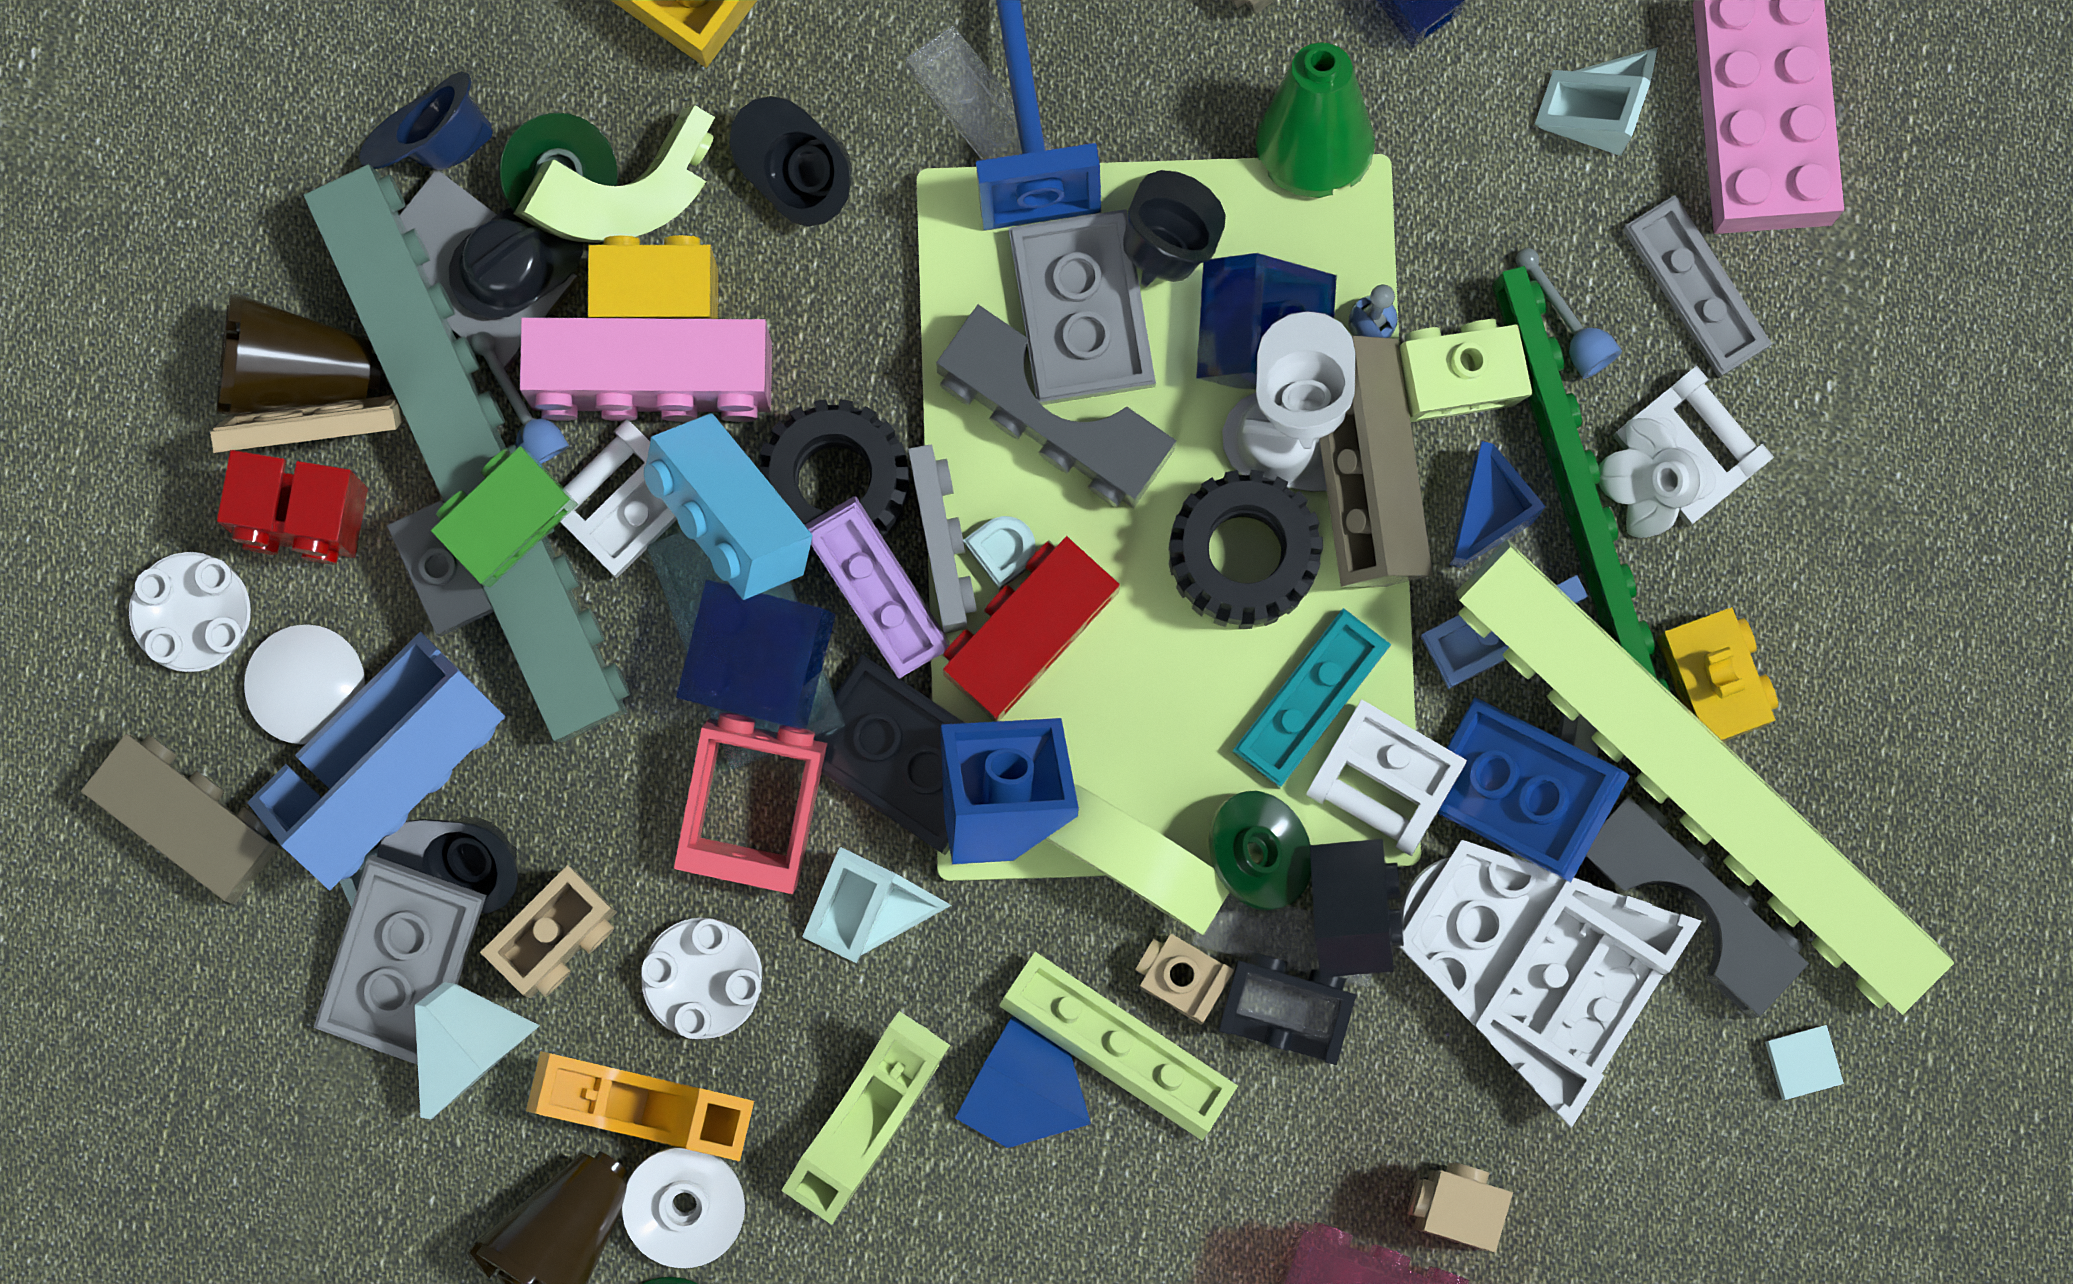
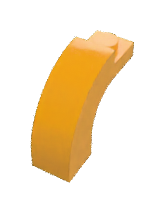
M540 1051L526 1111L740 1161L754 1101Z

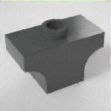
M443 500L387 525L436 635L440 637L494 612L482 584L431 532L441 521L436 516V513L443 506Z

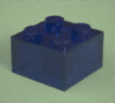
M706 579L676 698L800 730L802 728L807 729L836 614L820 607L763 593L742 600L731 585Z

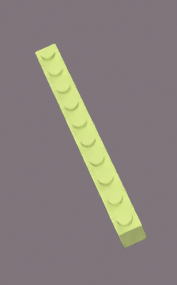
M1506 539L1456 591L1459 601L1465 605L1458 614L1471 628L1483 638L1493 631L1508 645L1509 648L1502 655L1518 672L1528 680L1535 673L1539 674L1553 688L1547 695L1548 699L1572 721L1580 714L1597 729L1591 737L1592 740L1609 757L1618 763L1626 756L1642 771L1635 778L1636 781L1660 804L1670 797L1686 812L1679 821L1700 842L1706 845L1714 838L1730 854L1723 862L1745 884L1751 886L1758 879L1774 895L1767 903L1789 925L1795 927L1800 920L1803 921L1817 935L1811 944L1827 961L1836 968L1844 961L1861 976L1855 983L1856 987L1879 1009H1882L1889 1002L1903 1015L1954 964L1944 948L1509 540Z

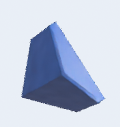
M1481 441L1475 451L1450 566L1462 568L1503 543L1506 539L1532 525L1546 507L1493 443Z
M1015 1016L1011 1017L955 1119L1006 1148L1091 1124L1071 1053Z

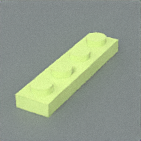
M1034 952L999 1005L1202 1141L1238 1087V1085L1037 952Z

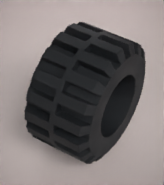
M827 399L814 401L815 407L803 411L800 406L791 411V418L784 424L779 421L771 430L773 436L770 442H764L760 452L761 465L757 467L805 525L828 511L811 506L802 496L799 488V473L804 463L812 455L826 448L840 447L856 452L865 460L870 472L869 488L859 502L884 540L888 538V531L893 525L897 527L901 521L905 503L908 504L910 494V474L906 453L902 442H899L892 426L887 421L883 423L878 419L877 413L865 406L861 410L854 407L853 401L842 399L839 400V405H828ZM810 545L809 554L816 556V551Z
M1238 470L1225 472L1224 478L1215 481L1212 477L1205 481L1195 494L1191 493L1183 502L1182 509L1176 515L1168 548L1170 554L1169 568L1171 576L1174 575L1176 579V589L1182 598L1187 597L1193 604L1192 609L1201 617L1205 613L1214 618L1213 623L1226 627L1227 623L1239 625V629H1252L1253 625L1264 623V626L1277 622L1278 618L1286 613L1289 615L1298 607L1300 601L1309 592L1321 564L1320 556L1323 551V537H1319L1318 527L1320 523L1316 513H1310L1306 506L1308 500L1300 491L1295 494L1287 488L1288 481L1278 476L1275 481L1263 477L1264 471L1251 470L1250 475H1239ZM1249 517L1263 522L1275 533L1281 546V556L1277 568L1268 578L1255 583H1239L1226 578L1215 568L1209 555V542L1213 532L1221 523L1232 518Z

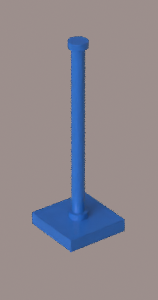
M996 0L1022 154L976 161L983 229L991 230L1101 213L1100 162L1097 145L1092 143L1045 151L1021 1Z

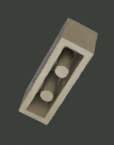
M125 733L81 792L222 900L235 905L279 848L278 845L266 837L270 831L260 818L245 806L236 814L218 801L225 791L199 771L195 770L191 777L188 778L172 766L171 763L178 755L152 735L148 734L141 742L137 738Z

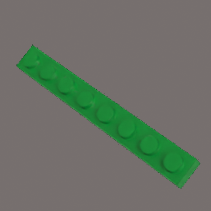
M1525 266L1504 271L1492 284V288L1504 326L1518 325L1532 389V395L1528 397V401L1600 627L1656 678L1650 656L1655 654L1653 636L1646 621H1638L1632 598H1635L1637 595L1635 580L1628 564H1620L1613 543L1618 540L1616 520L1608 506L1602 507L1595 485L1600 483L1599 467L1593 452L1590 449L1584 450L1577 430V428L1582 426L1580 407L1573 393L1566 394L1559 374L1564 369V360L1557 339L1554 336H1547L1541 315L1546 313V304L1542 289L1537 280H1529ZM1658 678L1657 680L1670 691L1664 678Z

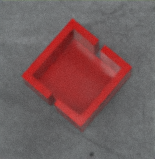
M230 450L217 522L232 534L233 541L243 543L242 548L245 550L269 555H278L279 546H292L293 551L302 553V559L323 564L337 565L338 556L356 557L368 487L352 470L296 461L294 474L284 473L286 460L283 458Z

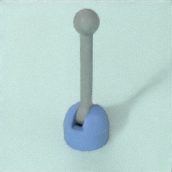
M1531 248L1520 250L1516 256V265L1518 267L1525 266L1533 279L1538 281L1543 293L1574 334L1570 343L1569 354L1574 367L1582 378L1586 379L1595 375L1616 360L1622 353V350L1608 332L1598 328H1583L1538 265V253Z
M1385 284L1377 285L1369 296L1361 298L1354 304L1348 320L1349 329L1353 336L1390 338L1393 335L1398 317L1393 306L1395 294L1390 286ZM1386 323L1388 326L1380 331L1379 328Z
M487 332L476 333L471 340L473 351L485 358L523 424L517 433V448L521 446L528 450L540 464L562 453L569 447V444L561 430L554 423L546 419L532 418L493 350L495 347L493 336Z

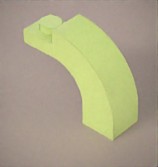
M695 105L682 109L648 169L640 177L624 186H606L592 182L554 159L543 162L514 215L548 234L577 242L601 243L608 236L623 235L636 237L651 232L665 225L687 208L707 182L688 171L687 167L689 163L696 167L708 152L714 136L707 131L715 117Z
M1075 784L1079 807L1078 817L1048 836L1045 840L1105 874L1166 915L1204 935L1229 894V891L1220 881L1215 869L1144 823Z
M899 1011L885 1030L840 1104L799 1160L781 1191L832 1225L914 1106L939 1067V1063L950 1045L931 1033L926 1027Z

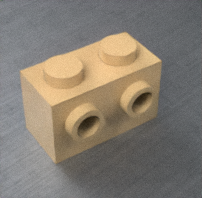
M567 865L480 953L523 996L532 998L539 991L544 997H547L569 976L571 971L565 964L581 948L589 954L612 933L614 927L608 921L617 912L573 868Z
M1448 1162L1446 1172L1442 1170L1430 1171L1428 1180L1417 1179L1407 1214L1417 1217L1414 1230L1482 1251L1496 1253L1513 1192L1488 1185L1489 1172L1456 1162L1454 1164Z

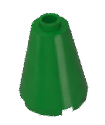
M1319 42L1303 47L1293 58L1258 126L1256 152L1259 161L1261 159L1269 171L1268 176L1277 186L1295 195L1322 198L1333 195V189L1343 187L1351 183L1350 187L1361 181L1372 164L1375 136L1350 57L1343 49L1336 45Z

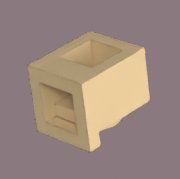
M1173 934L1169 935L1165 944L1153 939L1135 969L1145 975L1139 986L1141 990L1200 1025L1204 1023L1234 972V969L1218 962ZM1176 964H1186L1192 969L1193 980L1189 985L1180 987L1171 981L1170 970Z

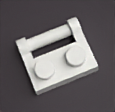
M1698 366L1694 367L1632 418H1647L1662 423L1668 428L1677 447L1689 450L1703 461L1707 470L1706 487L1693 504L1681 507L1678 512L1679 516L1689 527L1774 458L1763 444L1759 447L1756 446L1708 389L1705 383L1709 379ZM1687 399L1739 461L1730 471L1726 472L1675 412L1674 409ZM1627 423L1613 435L1624 450L1629 449L1626 441ZM1671 470L1672 481L1674 485L1677 487V475L1673 470Z
M628 419L624 420L613 431L617 437L564 487L579 505L560 522L616 579L677 520L661 498H656L646 485L644 467L647 462L650 441ZM633 453L636 454L644 464L585 521L575 510Z
M1361 699L1306 795L1323 804L1325 799L1398 841L1396 848L1412 856L1467 760ZM1348 764L1418 805L1419 807L1412 819L1404 818L1339 780L1338 777L1344 766Z

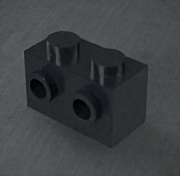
M1383 839L1310 845L1314 930L1321 978L1394 972L1393 947L1404 946L1401 909L1390 910L1389 900L1401 899L1398 863H1386Z

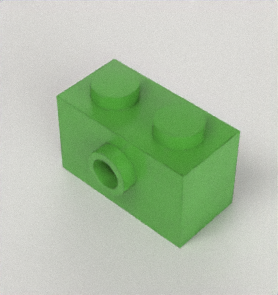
M521 446L513 453L506 448L495 455L481 470V474L485 479L469 495L461 490L446 501L436 513V516L441 521L431 530L477 581L489 588L579 505L539 461Z

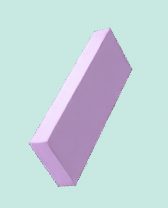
M856 496L805 524V527L813 535L812 547L898 679L945 652L950 645V641Z

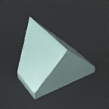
M1658 47L1575 71L1553 70L1535 125L1543 130L1621 156L1632 138L1651 82Z
M840 847L802 937L857 963L863 954L952 905L903 877Z
M444 982L415 1004L420 1117L433 1119L540 1025L457 984Z

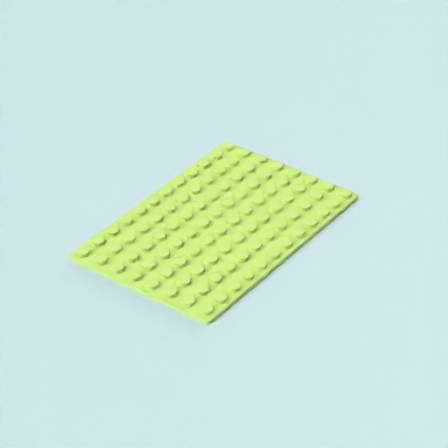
M1373 154L1372 164L1360 182L1350 187L1351 183L1343 187L1333 189V195L1322 198L1295 195L1277 186L1268 176L1269 171L1261 159L1259 161V158L1100 163L1101 213L1127 209L1128 215L1129 207L1141 181L1150 173L1165 170L1177 171L1191 176L1207 186L1220 200L1226 214L1225 228L1214 256L1208 262L1201 263L1183 281L1171 282L1156 278L1146 287L1141 284L1143 270L1136 266L1156 386L1154 388L1042 405L1048 411L1063 419L1077 422L1101 420L1110 417L1127 406L1177 440L1174 452L1134 508L1123 501L1118 507L1105 502L1088 488L1092 479L1074 467L1068 473L1059 470L1038 453L1043 446L1025 433H1022L1019 439L1008 435L990 421L989 418L993 411L976 399H973L970 405H966L940 386L944 377L937 373L936 362L977 304L1025 337L1026 335L1009 238V228L1011 227L991 230L983 229L976 167L926 168L920 171L917 176L924 441L925 446L932 444L935 460L947 458L954 494L942 496L947 519L959 517L963 540L994 518L1001 516L1017 518L1024 522L1032 531L1035 538V553L1047 541L1057 546L1068 536L1120 584L1119 593L1000 721L1062 718L1074 785L1077 784L1144 823L1212 868L1214 867L1210 857L1208 841L1213 816L1223 802L1245 791L1265 792L1286 803L1302 822L1311 845L1383 839L1386 863L1397 862L1398 867L1416 864L1421 857V842L1413 855L1410 856L1396 848L1398 841L1326 799L1321 804L1306 795L1361 699L1416 731L1410 582L1387 587H1341L1327 491H1305L1289 488L1295 494L1300 491L1308 500L1306 506L1310 513H1316L1320 523L1318 527L1319 537H1323V551L1320 556L1321 564L1317 576L1307 595L1304 596L1298 607L1289 615L1287 613L1278 618L1277 622L1264 626V623L1253 625L1252 629H1239V625L1227 623L1226 627L1213 623L1214 618L1205 613L1201 617L1192 609L1193 604L1187 597L1182 598L1176 589L1177 582L1174 575L1171 576L1169 568L1170 554L1168 550L1176 515L1179 514L1187 497L1191 493L1195 494L1200 489L1201 484L1213 477L1216 481L1224 478L1225 472L1236 470L1231 466L1223 449L1222 430L1229 412L1241 399L1256 392L1257 354L1261 338L1271 325L1287 315L1308 311L1326 314L1341 322L1350 335L1353 336L1348 324L1352 307L1361 298L1369 296L1374 287L1381 284L1388 285L1393 289L1395 294L1393 306L1398 317L1392 164L1390 159L1383 154ZM1397 321L1395 331L1390 338H1396L1399 342V326ZM1386 323L1383 324V325L1379 328L1380 331H1382V330H1383L1385 327H1387L1388 325H1387ZM1027 347L1024 373L1028 386L1036 398ZM1237 517L1221 523L1215 529L1209 542V555L1215 568L1226 578L1239 583H1255L1268 578L1275 571L1280 561L1281 546L1275 533L1263 522L1249 517ZM964 545L965 553L955 554L954 558L958 578L970 576L977 611L965 614L967 628L975 635L990 618L984 612V609L1001 590L997 588ZM928 554L930 612L943 630ZM1026 570L1008 585L1016 591L1029 577L1031 572ZM1345 608L1389 642L1391 646L1279 789L1232 751L1337 615ZM964 630L945 633L950 644ZM943 654L932 659V701L965 723L994 722L943 675V668L949 662ZM1348 764L1344 766L1338 777L1339 780L1408 820L1412 819L1419 807ZM1045 839L1013 861L952 864L950 849L946 855L937 850L938 873L946 881L1106 876Z

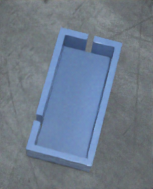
M420 631L295 754L298 760L330 789L323 797L285 764L247 803L279 844L330 891L340 880L347 879L357 872L364 862L365 855L383 837L397 832L406 822L409 812L428 793H433L440 789L450 778L452 769L471 750H476L485 745L493 736L496 726L505 716Z

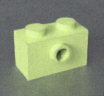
M1485 319L1461 326V333L1441 336L1440 328L1438 327L1420 329L1405 334V342L1399 348L1410 423L1513 407L1531 396L1532 389L1518 325L1497 327L1495 319Z

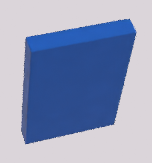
M1474 697L1446 749L1464 758L1467 762L1437 814L1571 883L1630 776L1623 770Z

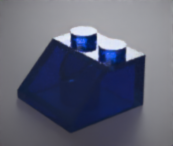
M1260 253L1214 258L1204 262L1196 378L1233 388L1256 389L1257 354L1263 335L1272 324L1291 314L1308 311L1326 314L1334 318L1337 275Z

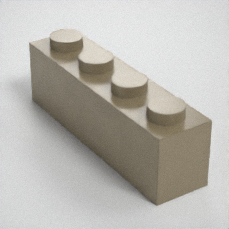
M1352 336L1355 349V394L1352 404L1346 411L1344 420L1337 429L1319 438L1341 587H1387L1433 576L1398 339Z

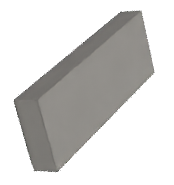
M1676 195L1624 227V233L1718 378L1731 372L1772 345Z

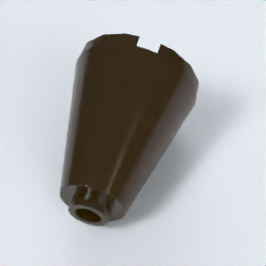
M229 294L220 360V378H222V381L217 391L216 412L217 414L233 415L364 401L368 389H379L382 366L376 353H372V344L368 339L243 295Z
M601 1151L594 1158L582 1153L479 1238L467 1252L470 1260L489 1279L498 1269L497 1277L504 1284H588L622 1210L627 1191V1184L623 1179L628 1172L616 1160Z

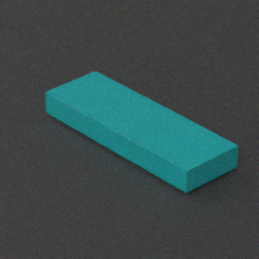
M1343 608L1232 752L1280 789L1386 653L1391 644Z

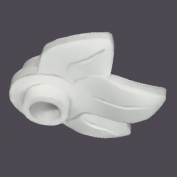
M1647 418L1628 420L1626 425V441L1629 449L1615 452L1607 456L1600 463L1599 486L1605 495L1617 503L1628 504L1626 518L1627 533L1637 538H1647L1662 534L1672 528L1679 509L1693 504L1700 497L1707 484V470L1703 461L1696 454L1676 446L1668 428L1662 423ZM1671 470H1673L1677 475V487L1674 485L1672 481Z

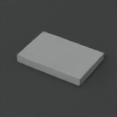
M435 170L399 215L406 231L415 228L427 249L430 261L422 264L431 286L440 282L451 301L455 315L447 318V321L453 333L459 338L465 336L470 346L471 340L476 333L487 332L491 334L495 340L493 350L505 371L521 353V318H549L579 280L573 273L564 283L535 301L529 307L507 318L489 319L473 314L458 302L450 287L449 264L458 245L478 226L491 220L497 214L442 172Z
M1127 209L1009 228V238L1025 335L1027 337L1035 395L1041 405L1154 388L1156 386L1137 268L1127 257L1123 249V236L1128 222Z
M374 855L370 856L366 861L313 1028L418 1065L415 1004L444 982L458 985L487 895Z

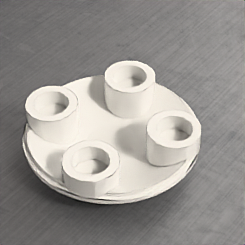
M197 552L170 555L144 570L135 582V588L129 605L131 629L141 649L160 665L182 672L207 670L227 660L243 642L251 618L249 596L245 585L237 573L224 561Z
M316 625L290 626L269 636L252 655L245 674V697L252 716L266 732L282 741L305 745L365 686V675L356 650L337 633Z
M692 918L674 924L656 938L644 959L641 983L646 1003L652 1014L662 1025L672 1032L689 1039H710L735 1030L748 1019L761 995L763 972L755 947L740 930L721 920Z

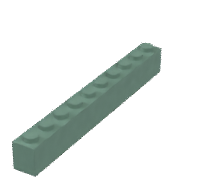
M368 164L303 196L445 503L461 490L469 495L485 479L481 474V470L495 455L506 449L497 429V426L504 424L505 420L492 393L487 391L481 394L472 372L480 369L478 360L466 337L463 336L456 340L447 318L455 315V311L441 283L438 282L432 286L422 266V264L430 261L429 254L417 230L413 228L406 231L397 211L406 206L394 179L390 174L381 177L380 173ZM512 445L508 449L513 453L517 447ZM553 528L547 535L555 532V529ZM545 536L491 588L482 586L553 741L563 743L628 713L622 699L629 696L630 692L616 663L614 662L606 666L597 647V644L605 641V638L595 615L590 608L581 611L574 597L572 589L579 587L580 584L565 553L556 557L547 536Z

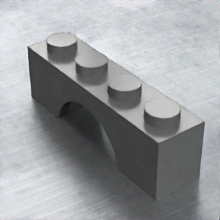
M977 304L936 362L937 373L944 377L940 386L966 405H970L972 400L976 399L993 411L989 418L990 421L1008 435L1019 439L1022 433H1025L1043 446L1038 453L1059 470L1068 473L1074 467L1092 479L1088 488L1105 502L1118 507L1123 501L1134 508L1174 452L1177 440L1127 406L1110 417L1091 422L1070 421L1048 411L1032 394L1026 381L1024 363L1027 353V337Z
M1630 797L1625 798L1606 818L1582 863L1614 893L1620 894L1634 887L1644 885H1660L1673 888L1693 900L1708 920L1713 937V955L1706 978L1750 1019L1761 1017L1809 964L1799 954L1804 948L1802 943L1781 924L1776 923L1770 928L1753 911L1759 906L1758 903L1741 886L1733 881L1725 886L1709 871L1714 865L1713 861L1698 846L1689 840H1686L1682 845L1664 829L1669 821L1655 806L1643 798L1638 803H1635Z

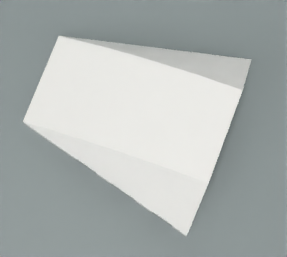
M1461 840L1404 929V946L1399 947L1563 1121L1572 1128L1603 1079L1604 1075H1602V1072L1663 975L1671 971L1702 921L1652 906L1650 903L1630 896L1626 897L1593 886L1591 883L1577 878H1573L1572 882L1569 883L1535 864Z

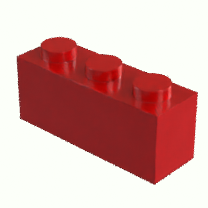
M1068 536L1057 546L1047 541L1025 565V568L1031 572L1029 577L1016 591L1009 585H1006L984 609V612L990 616L989 620L975 635L968 629H965L943 653V656L949 661L943 668V675L994 722L1000 721L1119 593L1120 584Z

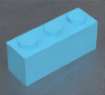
M712 413L651 436L647 462L644 467V478L648 489L656 498H661L676 516L683 533L689 539H694L711 560L713 569L719 578L723 581H728L742 600L804 575L813 535Z

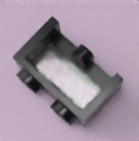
M1257 952L1252 953L1250 963L1237 959L1217 1030L1229 1035L1234 1034L1262 1042L1265 1045L1285 1051H1293L1314 1057L1337 1066L1357 996L1355 993L1344 990L1347 979L1340 976L1321 978L1320 971L1316 969H1311L1308 980L1285 973L1288 961Z

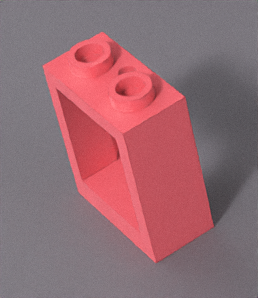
M720 713L718 720L709 718L701 728L674 869L793 894L800 880L827 743L814 741L815 733L808 729L781 725L777 733L754 728L755 720L750 717L734 713ZM719 743L806 761L787 856L701 838Z

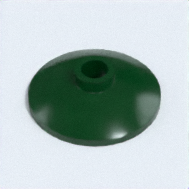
M547 113L526 121L511 134L501 153L499 162L500 186L508 205L514 212L542 163L553 159L592 182L606 186L617 185V162L609 141L595 125L573 114Z
M1261 791L1241 792L1221 804L1211 821L1208 842L1213 867L1225 888L1242 903L1259 910H1276L1296 901L1302 895L1310 880L1311 844L1307 832L1295 812L1279 798Z

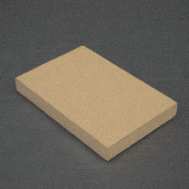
M395 394L369 397L364 401L229 415L216 425L210 434L213 453L396 430L406 418Z

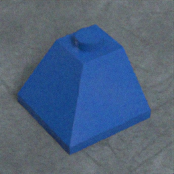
M1062 718L941 725L944 816L952 864L1013 861L1078 817L1079 807Z

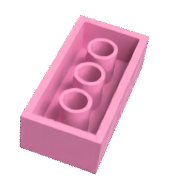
M1694 0L1693 13L1714 234L1832 226L1844 212L1824 0Z
M521 318L520 391L533 411H542L541 417L543 419L569 421L578 418V411H602V419L610 421H624L628 419L632 421L637 419L638 412H661L663 420L684 422L697 419V412H721L722 420L750 422L757 420V412H771L772 340L765 319Z

